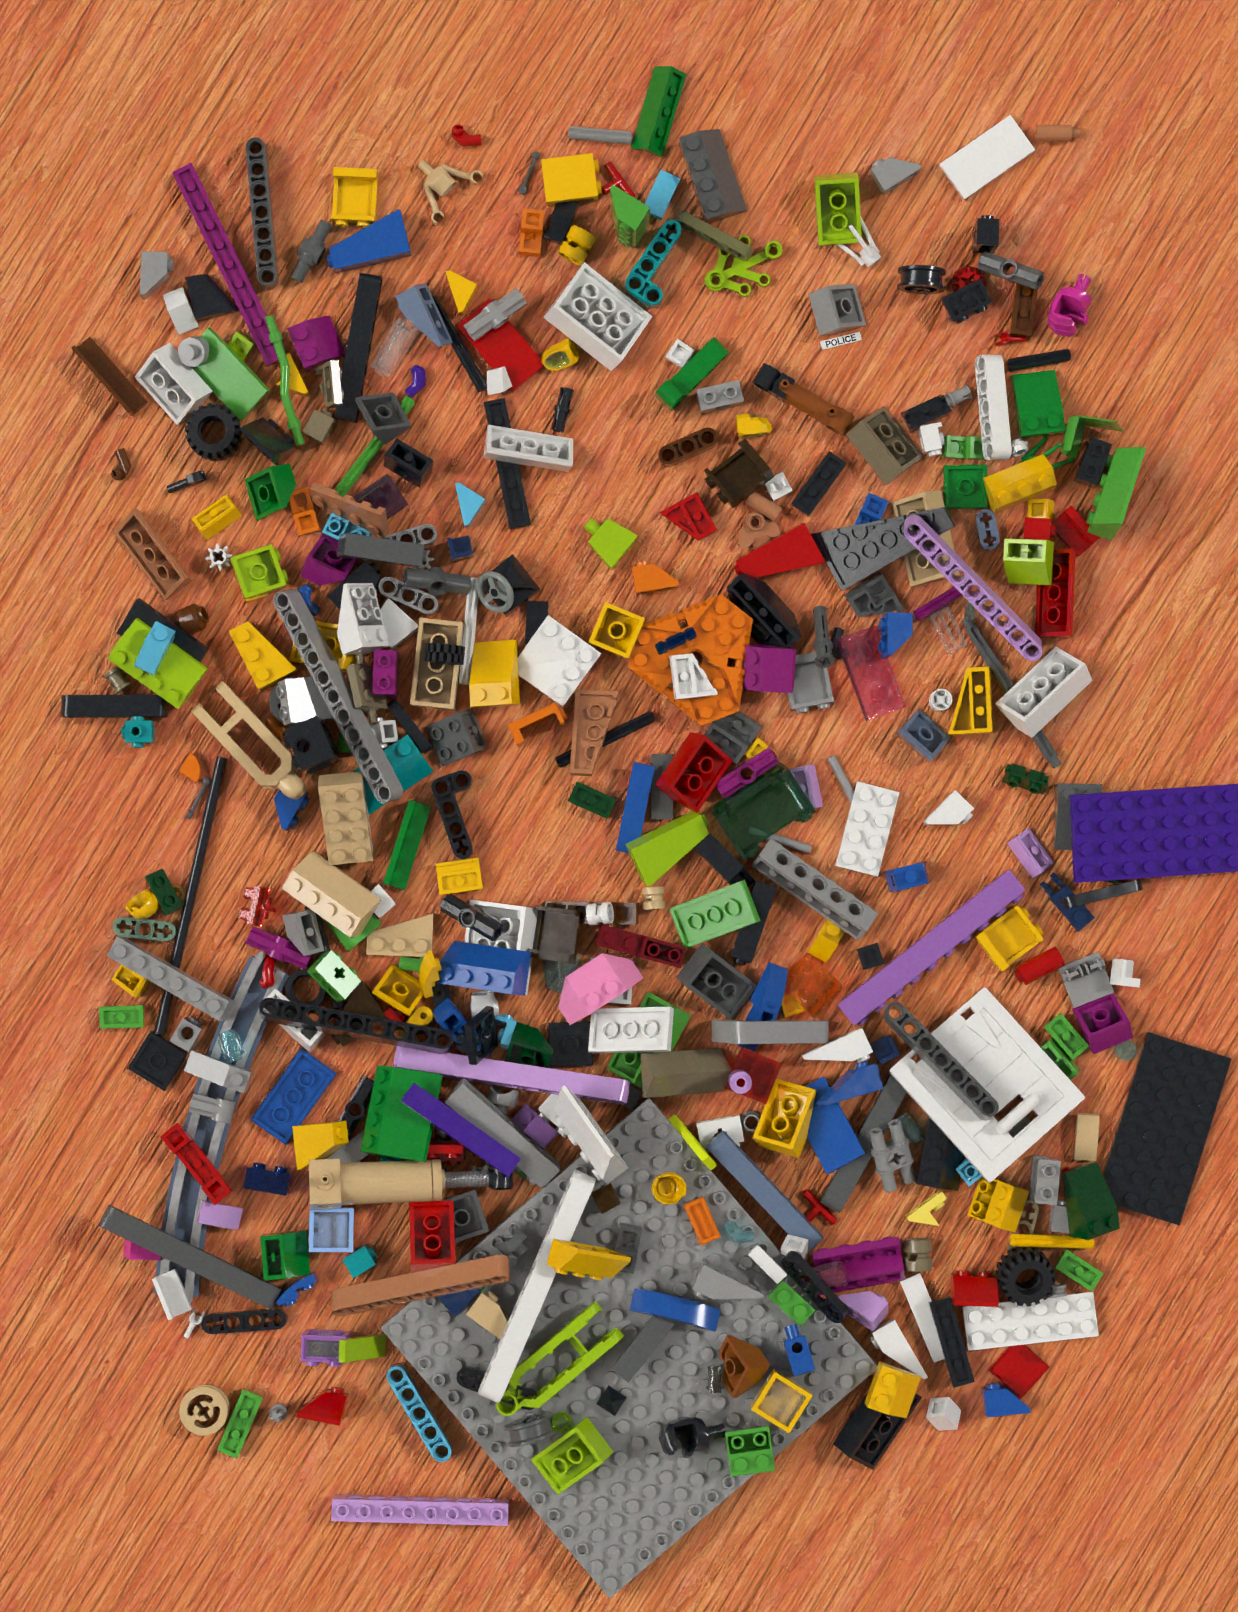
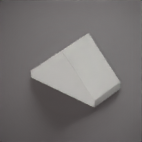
M183 287L163 295L167 310L179 335L199 328Z

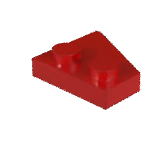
M698 492L660 512L662 516L698 541L718 531Z

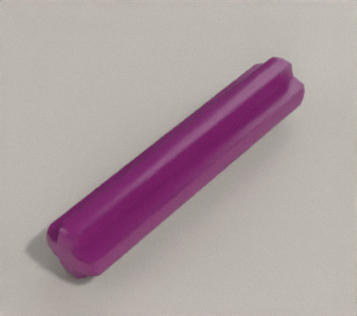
M953 587L914 610L913 615L917 621H921L961 597L962 594Z

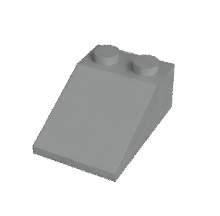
M702 1261L691 1283L693 1292H695L694 1295L704 1300L707 1297L711 1299H762L764 1296L762 1289L705 1261Z

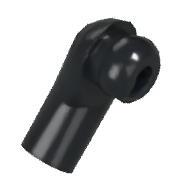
M835 627L831 637L833 657L837 660H846L848 650L841 648L844 630Z

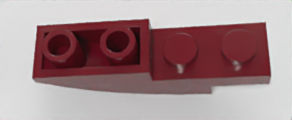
M600 924L595 943L597 946L681 968L687 948Z

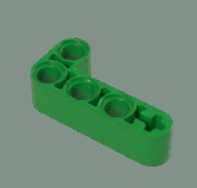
M713 337L671 379L666 380L655 392V397L671 412L730 352Z

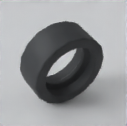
M308 969L294 972L288 978L285 986L287 999L292 1002L320 1006L324 1002L327 992L319 985V994L315 1000L311 1002L300 1001L294 994L296 981L302 977H313L307 972Z

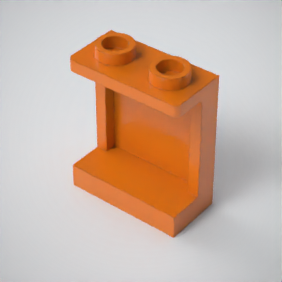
M553 703L508 724L517 746L519 747L526 743L520 731L548 718L556 716L561 727L564 726V720L567 719V716L562 706L557 707L556 703Z

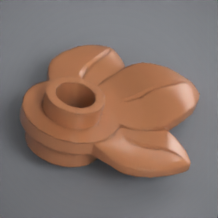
M759 512L749 513L744 519V527L738 533L740 548L743 550L752 545L755 549L770 541V537L780 535L779 527L774 521L765 519ZM752 519L758 521L757 527L751 525Z

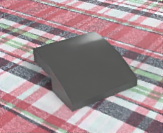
M739 710L737 713L712 722L704 735L737 764L762 725Z

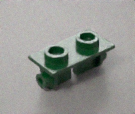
M1012 763L1011 765H1006V773L1001 781L1007 783L1010 787H1020L1033 794H1043L1048 786L1049 776H1046V773L1030 769L1029 775H1025L1026 767Z
M163 868L145 876L146 884L150 886L153 894L156 896L162 913L167 916L183 907Z

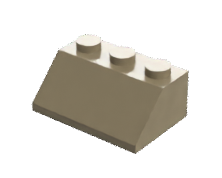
M884 406L861 420L846 434L851 443L863 455L865 461L871 465L878 477L886 485L923 458V455Z

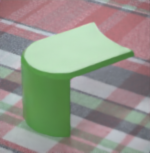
M1081 415L1071 416L1068 420L1060 453L1077 459L1085 426L1123 432V429L1117 425L1118 421Z

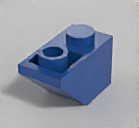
M887 612L881 616L878 623V629L881 631V639L878 645L881 659L890 657L913 635V613Z
M280 789L278 790L274 801L282 829L288 831L289 828L293 829L299 820L297 817L300 809L304 810L310 801L307 798L308 792L305 791L302 797L294 800L284 795Z

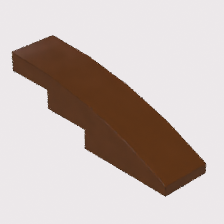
M548 901V903L556 904L555 908L563 909V905L576 906V911L583 912L581 924H588L586 917L588 904L596 903L601 905L603 903ZM611 902L614 911L612 924L638 925L639 903Z

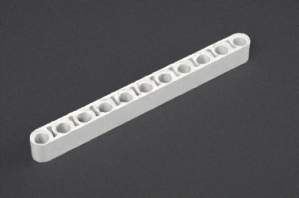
M576 1169L574 1170L480 1384L478 1395L496 1403L501 1401L556 1275V1272H554L555 1268L547 1265L553 1239L571 1240L595 1185L596 1178Z

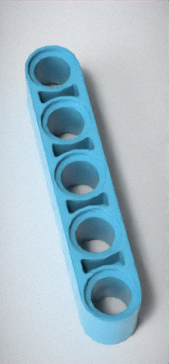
M399 1363L393 1364L387 1372L388 1383L432 1457L438 1462L447 1461L452 1453L451 1442L407 1368ZM398 1369L402 1372L403 1378L395 1380L391 1372ZM406 1388L412 1389L414 1397L407 1399L403 1396L402 1391ZM417 1407L423 1408L425 1416L422 1418L416 1417L414 1409ZM432 1426L436 1429L437 1434L432 1437L428 1436L425 1433V1428ZM443 1445L448 1449V1453L446 1455H439L436 1448Z

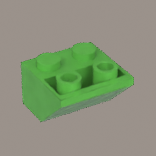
M769 1425L725 1432L731 1477L775 1471Z

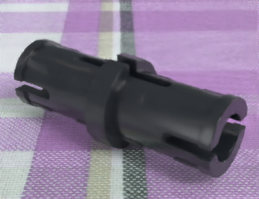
M560 387L557 405H554L553 409L555 413L551 430L564 433L566 419L571 412L569 408L574 393L573 389Z

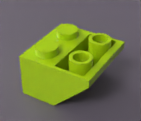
M1004 539L1003 562L1008 584L1051 585L1054 542L1049 540Z

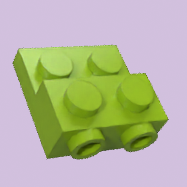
M272 544L230 558L244 599L268 594L286 587L288 577L285 569L281 570L279 561H281L278 549H274Z

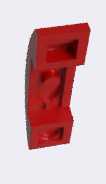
M176 1123L161 1136V1139L173 1154L177 1155L201 1185V1189L214 1205L218 1204L232 1192L214 1164L179 1123Z

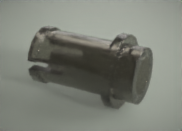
M707 1366L708 1386H706V1389H708V1393H722V1389H724V1386H721L722 1366Z

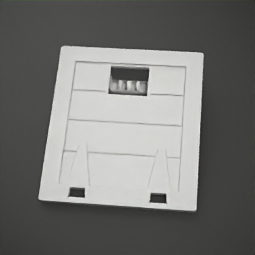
M985 987L931 1034L998 1102V1112L1018 1094L1023 1101L999 1122L995 1117L990 1120L980 1119L922 1059L917 1064L911 1059L916 1054L913 1050L889 1071L989 1183L1085 1099L1081 1091ZM970 1007L974 1014L965 1020L961 1014ZM922 1041L920 1043L922 1049H930L929 1042ZM938 1056L935 1058L938 1065H946L943 1057ZM951 1073V1078L954 1081H961L959 1073ZM973 1088L967 1089L969 1097H977V1092ZM989 1104L982 1105L985 1113H992L993 1110ZM1033 1110L1038 1116L1015 1137H1012L1008 1131Z

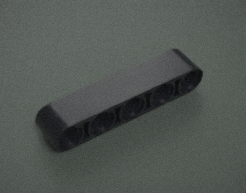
M61 695V717L64 718L168 717V702L159 695Z

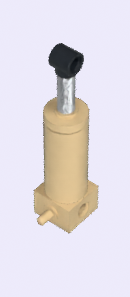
M340 1159L309 1160L310 1210L341 1209V1205L442 1201V1191H445L446 1186L447 1188H453V1186L454 1188H459L460 1186L478 1187L479 1185V1187L487 1186L491 1190L513 1189L512 1173L509 1177H506L494 1167H490L486 1171L444 1172V1169H441V1159L426 1160V1162L406 1160L340 1163Z

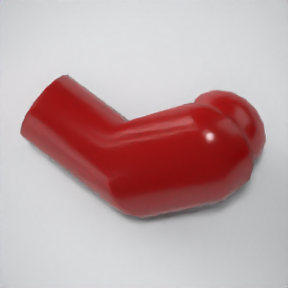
M460 124L452 127V137L461 146L482 145L481 134L469 135Z
M270 956L264 960L263 978L259 981L263 989H268L275 983V959Z

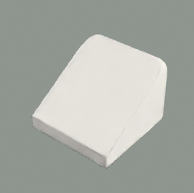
M505 366L487 371L488 395L501 393L512 387Z

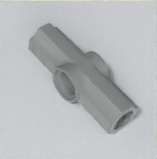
M515 288L499 301L495 300L482 309V313L463 326L475 342L490 330H495L505 324L509 317L526 306L527 302L520 291Z

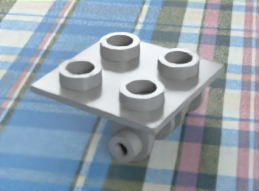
M1099 952L1065 964V966L1058 969L1073 1008L1114 993L1104 967L1105 962L1100 957Z

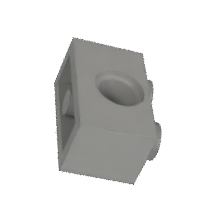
M739 380L696 390L701 415L741 406L744 402Z

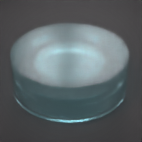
M1127 1040L1115 1045L1114 1053L1118 1059L1130 1061L1136 1056L1137 1047L1133 1041Z

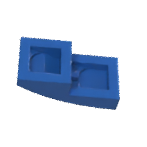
M868 493L854 525L881 520L889 501Z

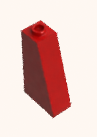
M801 523L735 559L736 565L733 567L738 576L743 572L756 578L821 564L825 560L806 524Z

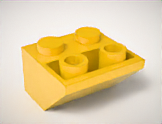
M982 1176L979 1179L967 1215L995 1227L1016 1232L1029 1191L998 1179H994L989 1183Z

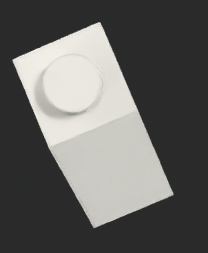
M954 790L923 823L926 825H957L960 822L965 824L973 816L971 811L974 808Z

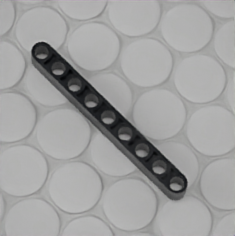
M265 998L259 1005L260 1017L270 1023L438 1054L448 1053L453 1044L452 1034L443 1029L276 998ZM266 1006H272L275 1008V1011L272 1014H267L263 1009ZM294 1010L297 1015L294 1018H288L285 1012ZM316 1014L319 1019L315 1022H310L307 1020V1016ZM331 1018H337L340 1020V1024L332 1026L328 1021ZM353 1022H359L362 1025V1028L359 1030H353L350 1027V1024ZM374 1026H381L384 1031L381 1034H375L372 1028ZM396 1030H402L406 1035L403 1038H397L393 1033ZM418 1034H424L427 1037V1040L424 1042H419L416 1040L415 1036ZM439 1038H446L449 1044L440 1046L437 1040Z

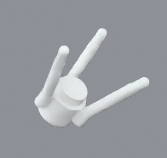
M861 217V228L870 245L867 246L853 225H849V229L863 247V250L859 252L861 257L844 244H838V246L857 260L861 266L865 264L869 268L881 256Z

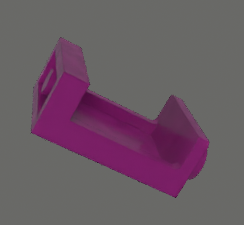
M396 650L374 651V694H386L387 698H398L400 655Z

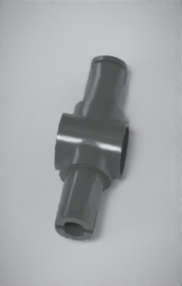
M321 219L313 236L303 240L297 253L299 262L291 278L302 283L310 267H313L314 264H319L326 250L324 247L325 243L323 242L332 227L331 224Z

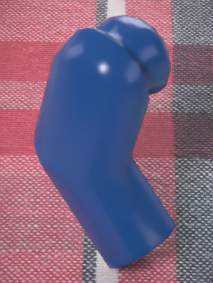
M305 584L298 591L310 613L315 617L321 608L311 602L310 594L312 588Z

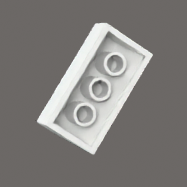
M1055 647L995 704L1018 730L1033 738L1093 680L1085 663Z

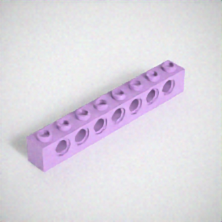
M334 1494L332 1498L331 1521L508 1526L509 1499Z

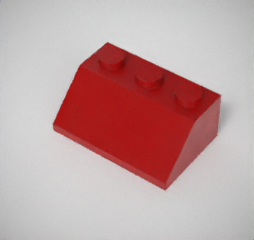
M690 732L655 785L672 800L698 813L733 760L704 734Z

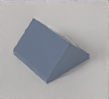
M919 708L896 733L928 763L935 758L951 738Z

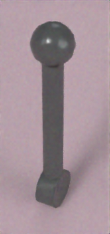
M537 151L533 152V159L523 185L518 188L519 193L522 195L527 192L526 186L535 163L540 158V153Z
M208 777L202 780L203 785L186 818H192L206 786L210 785L211 780Z

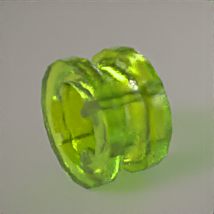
M561 1411L553 1416L552 1426L556 1428L558 1433H565L571 1428L572 1419L568 1413ZM561 1416L565 1417L564 1420H568L564 1428H560V1424L556 1425L555 1422L559 1421Z

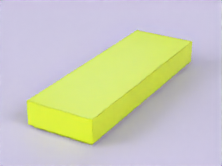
M672 1115L668 1119L700 1160L710 1170L716 1167L715 1161L676 1115Z

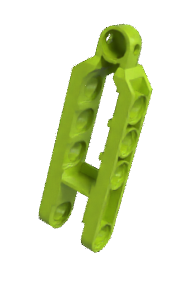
M597 1301L585 1308L515 1367L509 1381V1388L505 1390L502 1397L504 1401H512L514 1399L515 1404L511 1405L503 1401L496 1403V1408L501 1415L510 1416L522 1406L539 1408L624 1337L619 1328L615 1327L588 1350L575 1334L587 1325L593 1316L603 1311ZM565 1340H568L581 1355L536 1392L537 1396L529 1394L525 1397L521 1395L523 1390L518 1389V1396L516 1398L517 1385L522 1386L520 1384V1377L531 1368L534 1369L539 1361L548 1354L551 1355L554 1349Z

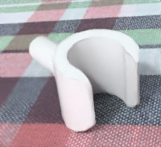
M196 1307L192 1309L189 1316L190 1323L184 1334V1337L187 1339L190 1337L194 1327L201 1323L205 1314L203 1311L201 1316L195 1315Z

